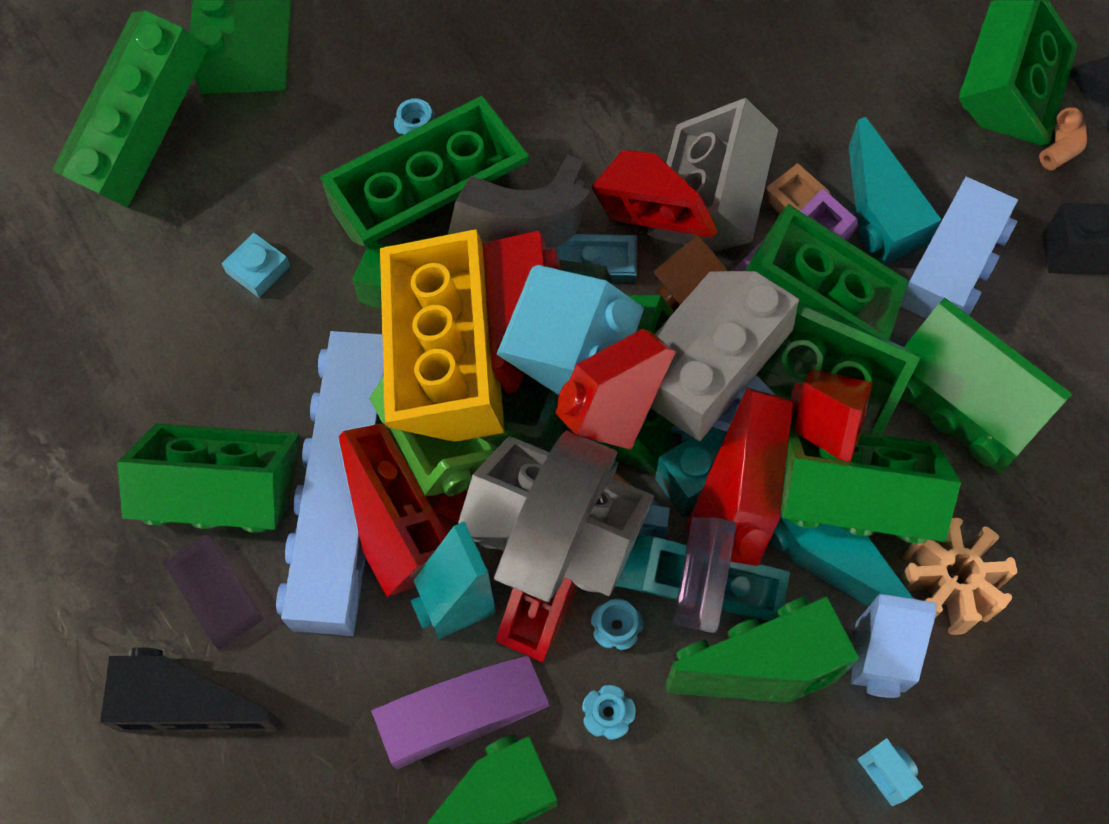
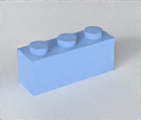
M965 177L906 287L901 307L927 319L945 297L966 314L970 315L982 293L974 288L978 278L987 281L1000 257L992 252L996 243L1005 246L1018 222L1010 218L1018 199L969 177Z

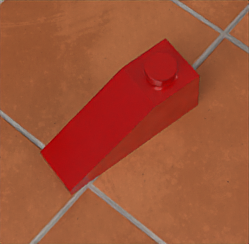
M622 150L591 186L611 221L711 238L718 232L701 196L656 153Z
M540 230L483 243L491 366L507 394L517 392L524 372L498 356L497 351L530 270L536 265L562 270L556 248L548 249Z
M747 387L685 527L716 559L758 567L778 524L793 402L787 398Z
M384 423L343 431L339 435V442L362 552L387 597L416 588L413 581L447 534Z

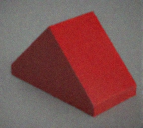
M564 577L561 587L549 602L513 588L495 641L543 663L577 592V586L572 580Z

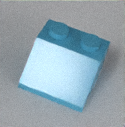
M536 265L530 270L497 355L559 395L564 384L570 380L576 364L637 331L644 307L606 280Z

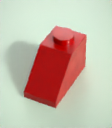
M641 329L576 364L570 380L564 384L560 391L558 407L555 413L577 436L632 449L676 351L651 331Z
M811 369L803 384L797 382L794 384L790 401L793 402L792 413L797 414L794 432L839 460L851 462L863 429L873 382Z

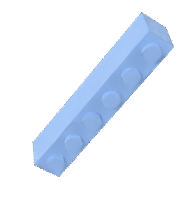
M330 331L328 348L321 349L318 358V374L322 378L320 393H313L311 399L310 417L311 421L315 422L312 438H306L303 444L302 463L303 467L307 468L304 485H298L294 495L295 515L299 516L296 533H290L286 541L285 560L287 564H290L287 583H281L279 586L276 610L277 614L281 615L282 621L292 632L354 637L365 556L362 552L339 435L346 430L382 423L369 397L384 376L382 334Z

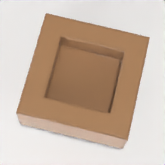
M797 163L765 188L763 199L781 214L787 204L800 211L822 189L826 190L829 194L830 191Z

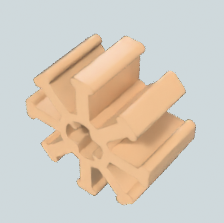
M952 518L946 542L927 540V542L922 544L912 543L903 553L902 559L905 561L910 560L913 563H910L898 577L907 591H929L932 596L925 601L937 603L935 618L943 611L941 605L947 604L951 627L948 628V633L951 635L965 634L981 619L983 622H988L1001 612L1011 601L1012 596L1009 593L1003 594L998 589L1017 574L1015 559L1012 557L1000 562H983L980 558L999 539V535L987 526L983 527L967 544V548H964L960 526L963 523L961 518ZM949 569L955 571L953 574L954 578L949 576ZM958 574L962 578V584L956 582L958 579Z

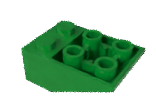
M801 597L777 610L778 618L761 625L757 618H753L727 631L729 636L727 640L713 646H709L707 640H701L683 648L676 654L679 660L673 662L665 687L668 693L791 703L836 683L860 658L829 599L824 597L810 603L807 597Z

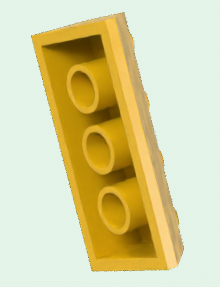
M477 229L380 248L386 425L389 428L453 442L505 433L501 383L491 366L483 243Z

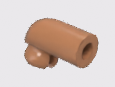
M1066 108L1058 113L1056 118L1058 124L1055 126V143L1041 151L1039 156L1040 162L1045 169L1055 170L1086 148V123L1082 120L1083 114L1081 110Z

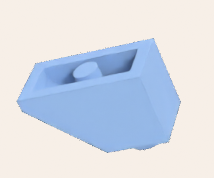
M879 594L856 621L854 649L860 659L852 666L851 684L867 686V693L874 696L896 698L900 697L901 692L905 693L918 683L936 616L937 603Z

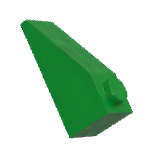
M509 735L488 745L485 748L487 756L475 762L427 824H522L558 807L557 798L530 737L528 736L518 741L515 735Z

